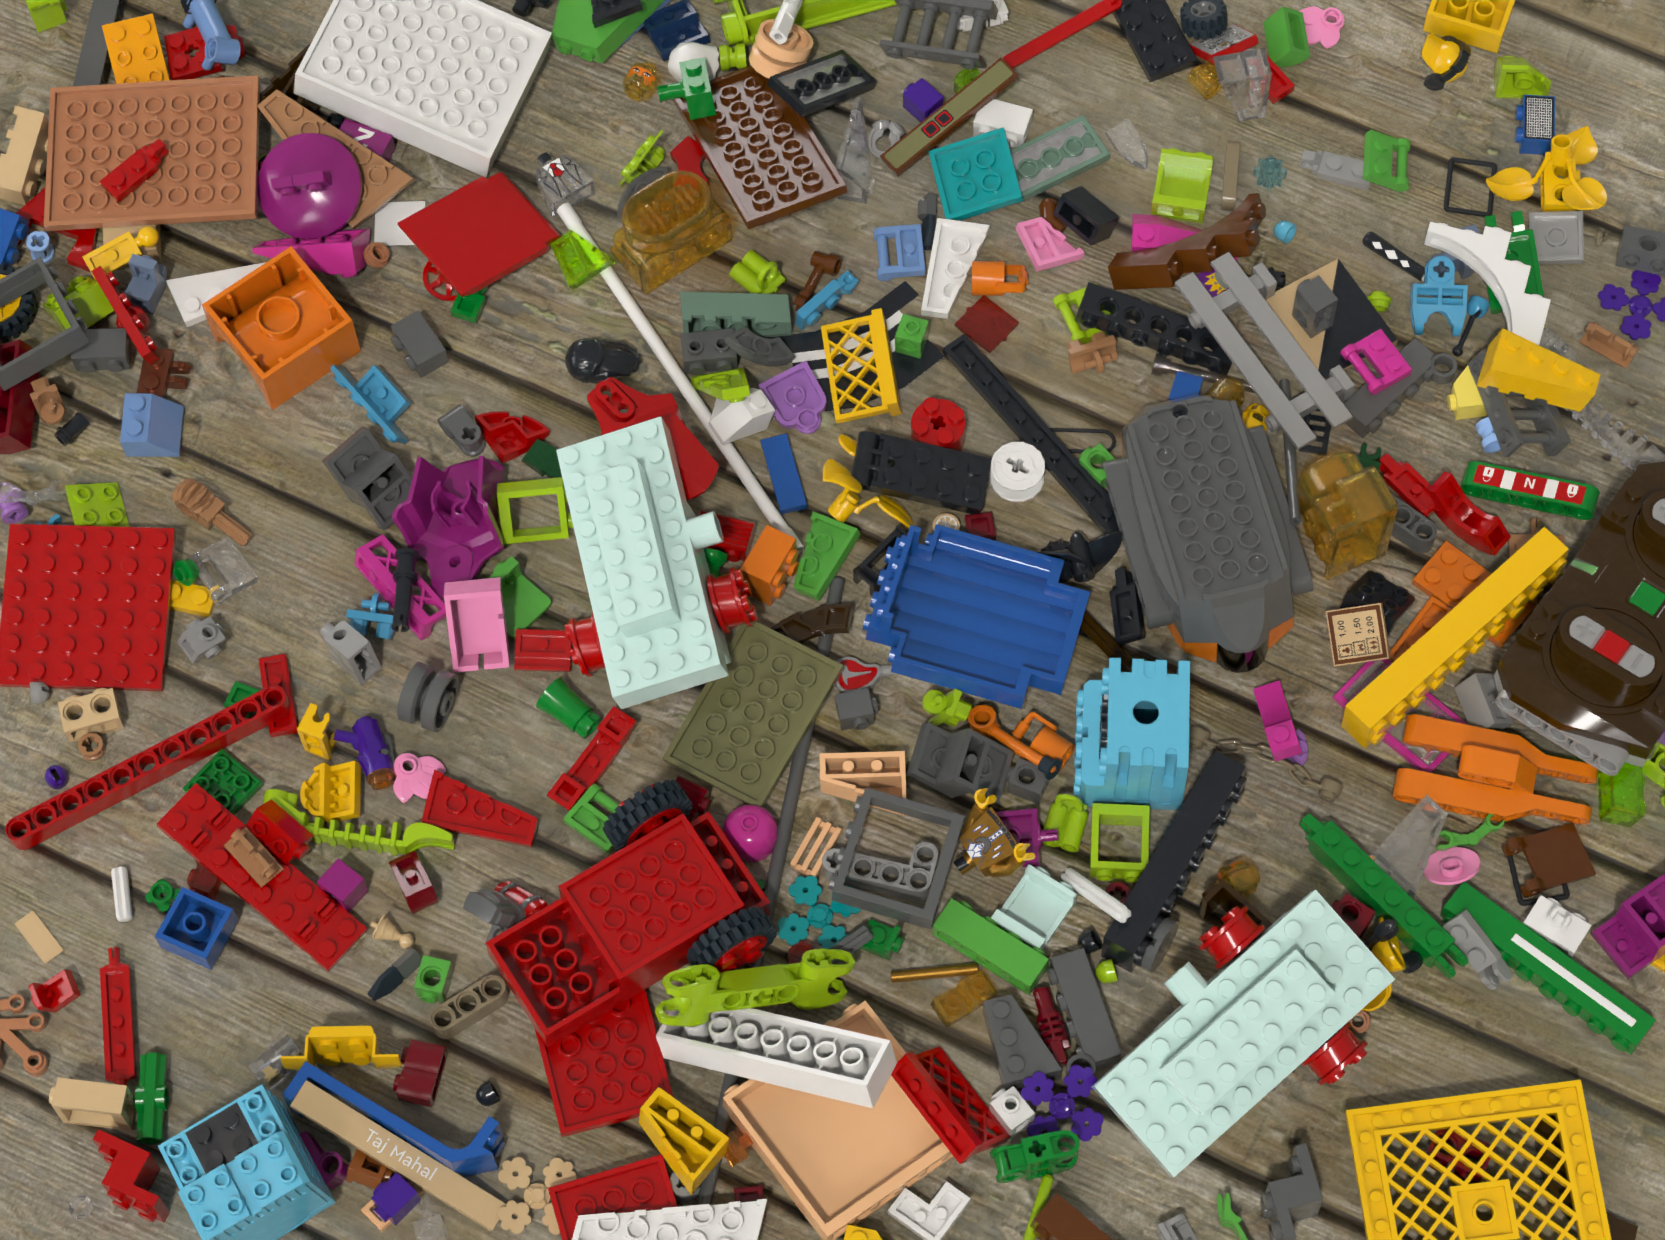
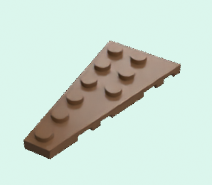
M275 90L257 105L283 140L302 133H317L335 139L350 151L359 166L362 177L361 200L355 214L348 222L353 229H356L415 180L279 90Z

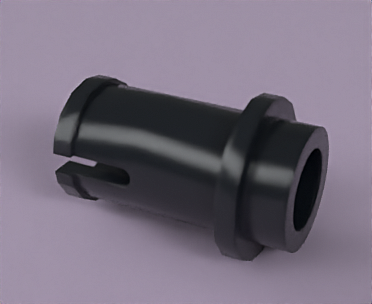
M77 412L63 427L56 428L57 432L54 436L64 446L72 444L74 442L73 439L85 427H88L90 423L85 416Z

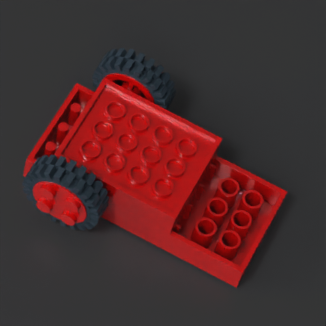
M665 780L663 783L657 782L645 787L642 793L640 791L636 792L633 799L627 798L622 801L615 809L616 813H611L608 816L609 820L605 821L603 831L616 850V853L559 885L560 899L485 942L488 955L547 1048L662 980L668 973L676 971L688 963L691 966L708 964L715 967L719 973L740 970L742 965L747 966L761 958L762 952L768 948L767 945L772 944L773 938L777 936V929L768 917L770 915L769 900L709 811L691 822L688 821L687 818L690 815L689 812L693 809V804L680 784L675 780Z

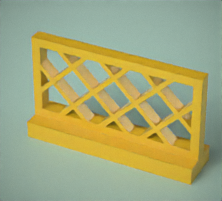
M882 308L871 310L872 315L821 326L837 424L890 413L891 417L902 414L887 321ZM869 324L870 331L864 339L854 334L859 326ZM840 331L845 335L838 344H835L829 340L828 333ZM850 337L860 343L853 353L843 349V346ZM865 346L874 352L868 362L857 357ZM839 352L849 357L841 368L833 364V359ZM854 361L864 366L856 377L846 372ZM869 370L878 376L872 386L861 381ZM842 376L853 381L845 392L836 386ZM857 385L868 390L860 401L850 395ZM872 394L880 397L882 401L881 406L872 408L865 403ZM846 399L856 404L852 412L841 414L840 407Z

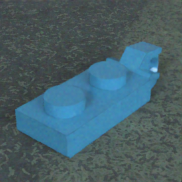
M848 270L837 280L833 279L797 311L795 325L803 330L808 325L813 326L822 316L821 313L827 308L829 310L834 308L843 294H851L858 286L859 280Z

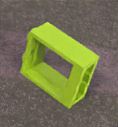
M562 477L497 483V499L503 544L569 538V528L574 527L571 513L567 512L566 503H568ZM557 494L560 525L514 530L510 498Z
M1092 803L1089 877L1096 878L1098 881H1111L1114 878L1137 883L1149 860L1150 806ZM1099 824L1141 826L1140 863L1098 861Z

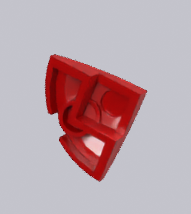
M488 412L475 416V421L483 437L502 463L521 456L531 448L537 439L543 441L550 435V430L545 425L525 415L522 416V419L516 416H509L508 412Z

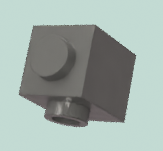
M868 688L835 694V704L841 731L852 728L854 730H863L868 728L869 725L874 724V714L878 713L876 698H870Z

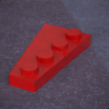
M434 770L421 822L434 825L449 832L532 848L539 820L509 804L502 803L483 792L474 790L466 784L453 780L443 773Z

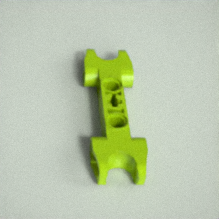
M822 948L806 951L802 956L801 962L793 964L769 965L719 973L715 967L708 964L688 966L672 971L663 977L662 985L665 987L666 993L674 998L660 1002L656 1006L655 1014L662 1024L690 1027L708 1022L711 1012L733 1011L792 1002L794 1006L802 1010L823 1008L838 1003L846 997L847 990L843 982L836 978L850 973L854 969L856 962L850 952ZM840 959L845 961L846 964L837 965L832 964L831 961ZM680 981L683 983V986L677 987L672 985L671 982ZM828 988H834V989H836L839 993H837V994L829 993V992H828ZM677 1010L679 1011V1014L676 1016H669L665 1014L664 1011Z

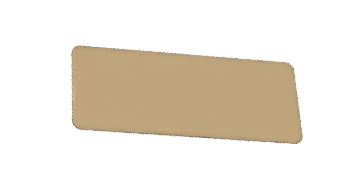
M34 911L29 912L15 923V926L43 963L49 962L63 951L62 947Z

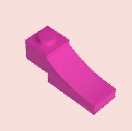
M1280 680L1253 688L1275 762L1302 754Z

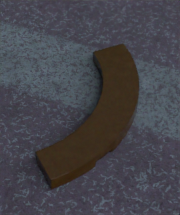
M834 604L816 607V610L802 614L796 613L780 621L771 629L800 644L823 635L849 633L853 606L852 604Z
M1549 1115L1550 1118L1556 1121V1116ZM1543 1120L1535 1128V1132L1546 1140L1549 1139L1555 1130ZM1558 1133L1551 1144L1562 1151ZM1535 1141V1149L1538 1154L1543 1146ZM1546 1149L1539 1160L1553 1170L1560 1158ZM1563 1163L1557 1174L1567 1180L1565 1164ZM1540 1170L1543 1181H1545L1549 1175ZM1553 1178L1546 1186L1548 1192L1557 1199L1560 1198L1566 1189ZM1569 1192L1562 1203L1573 1210ZM1561 1210L1565 1217L1570 1221L1571 1217ZM1606 1211L1612 1240L1636 1239L1638 1226L1618 1219Z

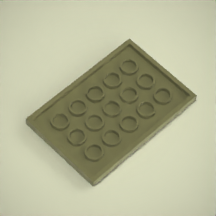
M754 621L751 627H748L746 624L741 625L728 646L731 663L726 664L729 676L706 683L662 759L667 764L745 804L764 807L844 667L842 664Z

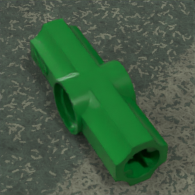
M153 1052L141 1055L139 1086H136L135 1108L138 1112L136 1140L138 1143L156 1145L163 1142L164 1114L168 1110L169 1091L166 1085V1054Z

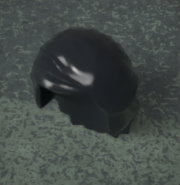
M596 337L576 340L570 345L565 355V363L569 374L582 383L598 384L609 377L630 376L632 372L637 371L638 365L641 363L640 354H637V350L630 347L624 341L598 339Z

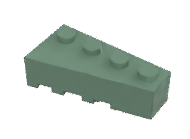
M680 291L684 333L734 328L735 332L746 326L752 333L764 338L792 335L788 294Z

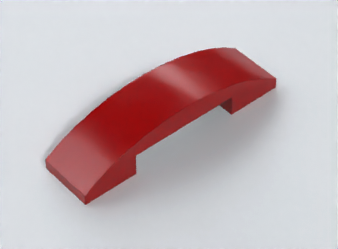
M613 706L597 727L598 733L568 773H563L548 792L547 797L570 811L590 786L594 783L597 784L608 770L637 723L636 720Z

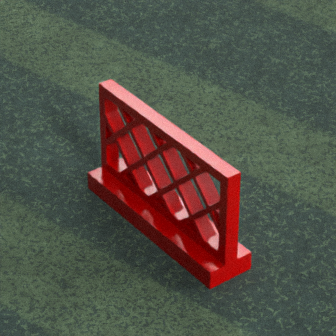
M940 1046L916 1055L913 1052L906 1053L897 1062L891 1076L959 1164L967 1162L972 1155L1007 1142L1010 1138L1007 1131ZM936 1057L943 1067L933 1063V1058ZM934 1073L943 1077V1082L934 1078ZM951 1082L956 1083L960 1090L951 1086ZM951 1096L961 1100V1104L952 1101ZM969 1104L974 1106L978 1113L969 1109ZM969 1119L979 1123V1127L970 1124ZM986 1127L992 1129L996 1136L987 1132Z

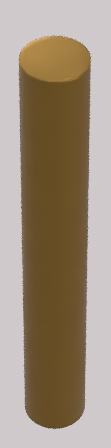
M977 963L891 971L892 983L976 975L978 974Z

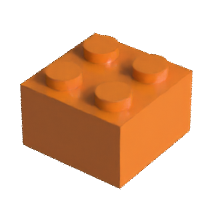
M766 525L740 569L744 580L749 582L752 596L750 597L772 606L776 598L780 599L783 596L789 576L793 577L799 567V562H797L799 551L797 550L796 538Z

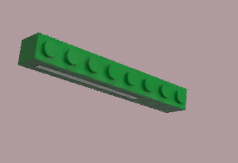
M1466 882L1460 885L1444 905L1440 915L1444 923L1467 910L1502 954V959L1509 967L1515 970V974L1525 982L1530 981L1538 987L1539 992L1548 999H1555L1562 1004L1563 1009L1568 1014L1574 1017L1578 1016L1584 1020L1588 1028L1594 1033H1602L1611 1040L1612 1045L1619 1051H1626L1632 1055L1656 1021L1655 1018Z

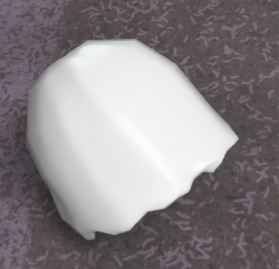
M695 42L680 43L670 53L668 62L669 73L680 82L682 75L679 62L705 57L709 80L714 79L719 68V52L717 47Z

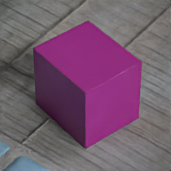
M339 858L317 881L319 888L348 912L369 892L364 878Z

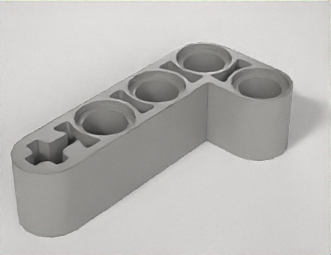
M930 842L918 843L913 849L909 865L855 853L845 885L915 902L924 901L928 898L937 869L938 850ZM830 849L822 857L823 875L828 881H830L833 873L838 874L841 864H837L836 868H831V866L837 863L840 849ZM922 855H929L932 857V860L924 863L918 858ZM860 868H866L870 873L860 876L856 871ZM893 874L898 879L894 882H887L883 878L886 875ZM915 881H922L926 886L916 889L911 884Z

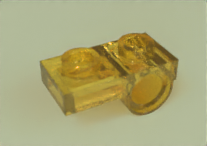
M1232 57L1215 65L1205 62L1191 69L1187 81L1205 100L1214 97L1223 85L1240 78L1244 69Z

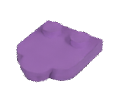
M807 361L758 385V388L762 390L774 407L775 412L773 415L781 427L786 429L796 427L803 434H812L819 429L821 425L820 415L825 411L827 401Z

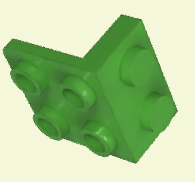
M511 556L505 562H500L489 578L501 577L507 635L515 639L516 629H528L551 607V600L521 574L519 562Z

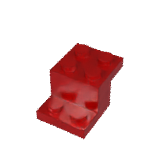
M98 1129L92 1140L99 1148L98 1152L104 1156L103 1160L111 1165L101 1184L107 1191L106 1195L113 1199L112 1204L125 1211H128L129 1207L139 1211L138 1216L149 1222L154 1223L156 1219L165 1223L170 1213L159 1196L149 1192L161 1170L151 1153Z

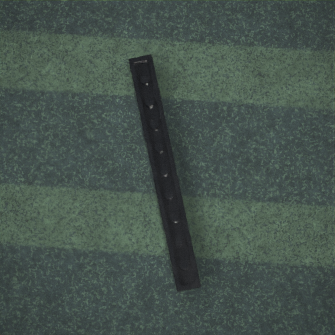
M963 334L945 346L943 354L1022 442L1033 445L1041 452L1047 471L1104 535L1119 531L1108 493L1079 463L1074 455L970 339Z

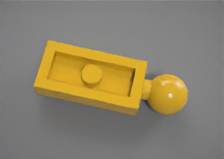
M151 226L141 228L136 238L128 231L82 257L90 272L99 266L107 272H115L129 264L128 262L132 254L143 256L140 247L149 248L155 246L159 240V234Z

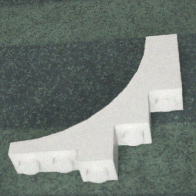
M1430 222L1424 245L1445 251L1463 261L1478 273L1492 289L1500 303L1507 323V330L1539 345L1551 300L1543 298L1538 294L1530 295L1524 293L1531 266L1525 265L1520 261L1505 259L1511 232L1504 231L1498 227L1485 226L1482 235L1472 230L1450 227L1445 223Z

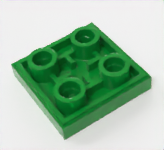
M221 748L182 789L187 793L197 783L235 816L264 785L261 780Z

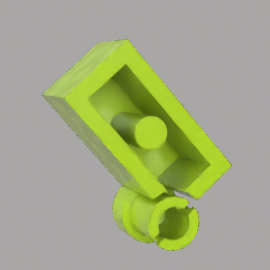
M25 0L38 33L67 22L64 12L68 11L64 0Z

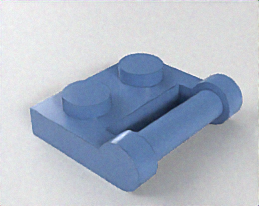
M921 224L878 227L873 230L878 250V280L889 281L892 278L925 275ZM895 238L897 265L894 266L889 264L887 240Z

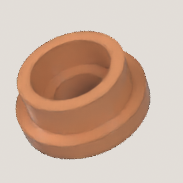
M370 243L365 247L363 256L369 266L379 269L388 263L389 250L382 243Z

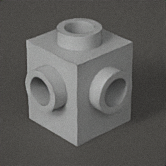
M209 616L203 621L198 618L186 626L187 630L181 634L177 641L192 664L204 657L211 659L222 651L220 647L226 638L224 637L222 627L217 622L214 623Z

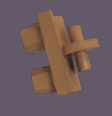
M1102 331L1094 334L1089 343L1082 344L1079 340L1069 342L1068 356L1071 372L1075 374L1094 368L1097 374L1103 373V364L1118 359L1114 335L1107 336Z
M46 377L32 381L31 385L34 392L30 393V396L42 423L45 422L50 425L60 423L68 412L56 385H49Z

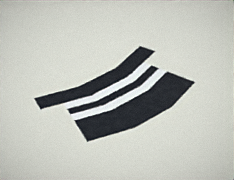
M906 281L865 312L842 320L846 321L872 315L871 310L882 308L887 321L898 390L906 387L945 357L928 339L921 359L895 352V335L903 315L899 310L919 296ZM869 324L859 326L854 334L864 339L870 331ZM821 329L814 332L777 336L781 338L796 356L792 361L793 367L807 361L826 396L827 406L824 412L834 411ZM840 331L828 333L829 340L835 344H838L845 335ZM850 337L843 346V349L853 353L860 343ZM865 346L857 357L868 362L874 352ZM839 352L833 359V364L841 368L849 357ZM854 361L846 372L856 377L864 366ZM869 370L861 381L872 386L878 376ZM842 376L836 386L845 392L853 381ZM857 385L850 395L860 401L868 390ZM872 394L866 403L878 399L880 397H878L875 394ZM846 399L840 410L855 408L856 404Z

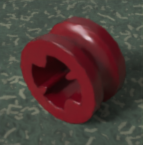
M1121 882L1109 884L1105 892L1112 896L1115 894V891H1120L1121 896H1125V898H1120V902L1124 904L1130 894L1128 886Z

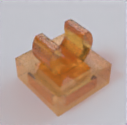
M734 1131L726 1135L729 1137V1143L724 1157L730 1167L749 1157L744 1150L753 1144L748 1133L737 1138Z

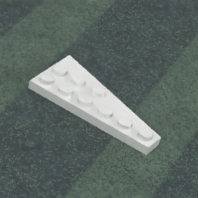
M758 1199L751 1202L736 1201L717 1205L702 1204L668 1207L650 1211L635 1210V1212L616 1214L612 1212L578 1215L572 1240H758L767 1199Z

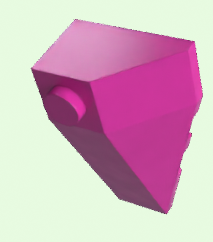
M1132 214L1131 252L1176 242L1197 234L1202 229L1160 215Z
M370 229L340 230L335 235H330L326 238L300 239L299 242H297L296 237L261 241L252 248L253 254L274 258L292 246L310 269L331 275L341 274V277L348 278L356 276L357 272L366 266L363 251L369 244Z

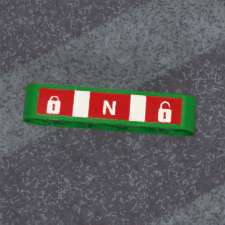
M1471 461L1467 464L1461 484L1464 494L1471 497L1580 520L1592 519L1600 494L1596 487L1589 484L1478 461Z

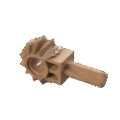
M185 478L182 483L180 482L175 487V491L172 493V500L183 514L198 522L208 531L213 525L243 547L250 542L252 533L225 514V503L214 496L201 482Z

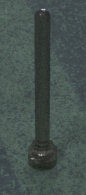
M1156 353L1151 372L1152 375L1162 377V374L1168 375V373L1176 375L1177 371L1202 377L1205 382L1255 393L1246 380L1172 363L1171 359L1166 358V355Z

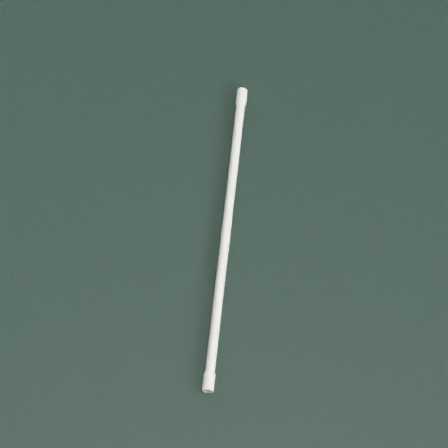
M562 204L557 209V213L564 224L572 231L771 526L796 538L799 555L804 550L801 541L782 518L731 442L725 445L720 443L708 425L712 413L585 229L582 220L571 204Z

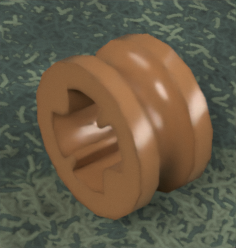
M87 733L79 739L78 749L86 760L96 761L105 753L106 746L98 734ZM95 742L98 748H93L94 751L89 752L86 745L91 746L90 743Z

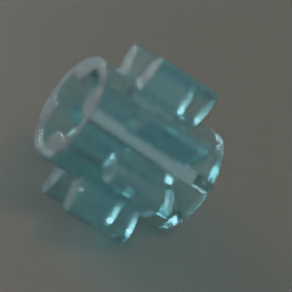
M1272 155L1264 160L1260 158L1258 160V167H1254L1253 176L1258 177L1257 185H1262L1268 190L1276 185L1281 187L1282 178H1286L1287 169L1282 168L1283 160L1273 158Z

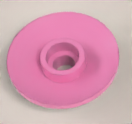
M1455 847L1447 851H1437L1425 860L1423 873L1429 881L1436 884H1459L1477 874L1481 865L1480 858L1474 851L1461 847Z

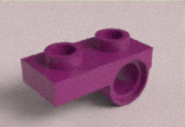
M307 1131L302 1132L300 1136L325 1184L331 1189L343 1184L347 1177L350 1165L349 1160L334 1151L324 1153L314 1135ZM334 1161H339L338 1170L330 1174L331 1164Z

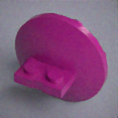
M302 133L283 140L269 152L259 171L258 199L264 214L276 228L296 238L312 240L336 233L351 220L361 200L362 177L355 158L344 145L322 134Z

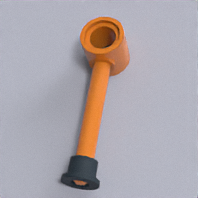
M978 705L970 710L968 715L970 729L993 741L997 739L1038 766V770L1044 773L1046 779L1051 780L1058 774L1062 765L1059 759H1052L1049 756H1042L1000 729L995 710L992 707Z

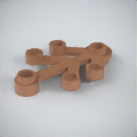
M14 994L8 999H0V1011L11 1010L15 1014H20L27 1006L25 999L19 994ZM16 1000L22 1001L19 1007H12L13 1002ZM32 1013L28 1018L0 1019V1057L2 1039L23 1059L24 1069L33 1077H39L47 1071L49 1066L48 1060L43 1053L39 1051L32 1052L11 1031L31 1030L33 1032H41L46 1026L44 1017L40 1013ZM41 1019V1023L38 1026H32L33 1020ZM0 1058V1071H1V1069H2V1067H3V1062H2V1060H1V1058ZM33 1058H39L37 1065H30V1061Z

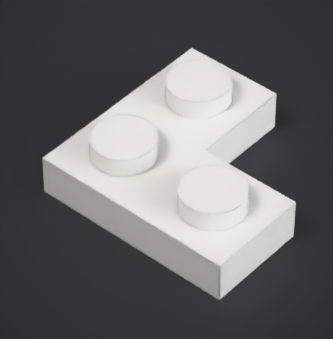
M946 1181L930 1204L923 1201L907 1188H904L887 1212L888 1215L923 1240H942L971 1202V1198Z

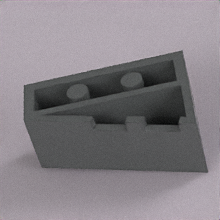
M1012 994L983 1001V1016L1003 1089L1007 1091L1014 1086L1016 1090H1022L1025 1087L1023 1084L1024 1078L1032 1077L1033 1073L1037 1071L1043 1072L1046 1079H1051L1053 1082L1060 1081L1062 1075L1061 1067Z

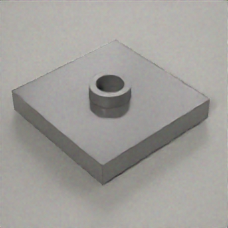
M1583 211L1529 212V229L1534 231L1539 265L1584 264Z

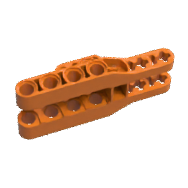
M1411 714L1407 716L1402 743L1425 748L1424 751L1427 752L1431 750L1453 754L1452 757L1456 758L1460 755L1458 776L1463 779L1414 769L1399 768L1397 769L1393 799L1484 819L1488 814H1493L1494 816L1490 820L1502 822L1503 820L1507 822L1535 815L1579 825L1590 823L1591 807L1535 795L1533 792L1536 774L1577 783L1595 784L1597 782L1598 769L1592 765L1545 755L1520 735L1423 715Z

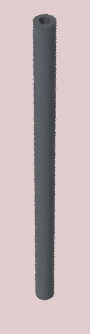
M1282 379L1279 382V388L1290 401V381ZM1283 431L1289 517L1292 525H1298L1301 523L1296 452L1295 446Z

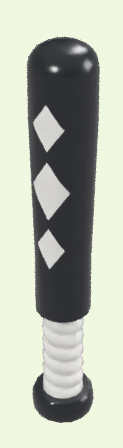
M1370 231L1364 236L1362 240L1364 246L1420 282H1424L1425 267L1376 233ZM1442 296V297H1443V298H1451L1452 296Z

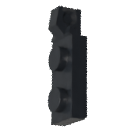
M1125 567L1114 570L1116 586H1113L1112 591H1109L1115 641L1120 646L1145 639L1141 602L1132 573L1127 571Z

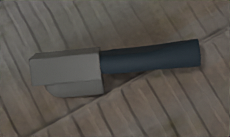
M927 193L918 202L917 217L922 221L921 233L924 250L932 249L934 239L936 195Z
M411 947L391 965L392 967H389L378 977L367 993L374 1002L395 990L402 983L403 978L407 979L420 967L422 958L417 951Z

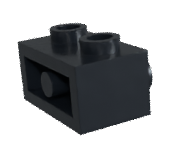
M1082 186L1063 193L1053 213L1057 219L1090 246L1110 238L1119 220V216Z

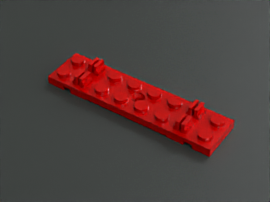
M195 783L160 819L157 827L169 838L181 845L183 850L263 916L298 948L310 955L311 959L329 973L367 932V928L291 863L286 865L265 846L264 848L284 870L261 888L224 847V844L232 839L231 835L237 829L243 830L246 825Z

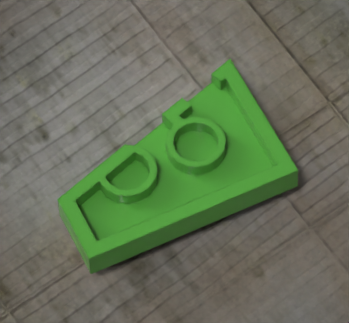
M813 511L810 533H807L805 540L807 545L804 556L800 559L793 587L796 592L820 601L861 534L857 528Z

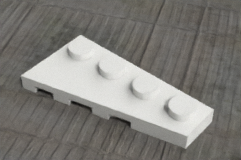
M937 218L921 315L948 319L971 271L972 261L976 260L990 231V225Z

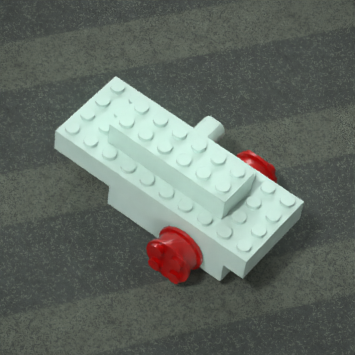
M660 416L556 450L593 610L591 617L579 621L574 617L569 620V623L565 624L567 637L569 640H572L573 649H570L573 663L575 665L579 664L582 674L587 677H592L594 671L606 668L612 698L621 709L729 676L726 664L731 663L725 634H729L731 628L743 624L751 627L754 621L758 620L756 609L753 604L750 605L748 598L752 596V591L748 580H744L740 569L737 570L735 567H732L729 573L718 577L710 574L704 548L724 541L721 526L714 511L696 516L687 503L670 430Z
M1317 890L1311 891L1290 911L1279 917L1260 936L1258 935L1265 929V926L1263 924L1258 926L1247 914L1249 908L1246 905L1241 909L1236 906L1228 911L1221 918L1224 923L1219 928L1215 925L1199 937L1202 943L1198 946L1200 951L1205 949L1217 962L1215 964L1217 970L1223 965L1225 966L1209 981H1206L1190 962H1187L1175 972L1164 985L1182 1005L1092 1086L1095 1092L1170 1177H1175L1300 1064L1303 1067L1306 1065L1310 1067L1318 1076L1317 1083L1319 1085L1325 1082L1327 1084H1334L1346 1073L1343 1070L1345 1066L1352 1063L1355 1065L1367 1054L1364 1048L1368 1045V1042L1366 1040L1360 1041L1349 1029L1351 1026L1349 1020L1389 986L1395 978Z

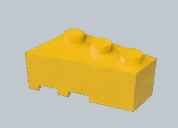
M660 1087L654 1091L640 1108L639 1124L687 1191L692 1195L727 1153L729 1137Z

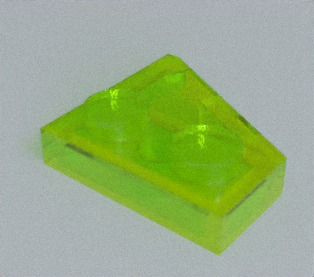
M572 230L550 244L566 282L572 289L578 288L615 263L611 257Z

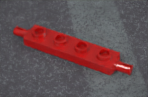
M111 947L108 948L109 965L100 968L105 1079L107 1082L127 1086V1081L137 1078L131 968L127 964L120 963V948L114 947L113 950Z

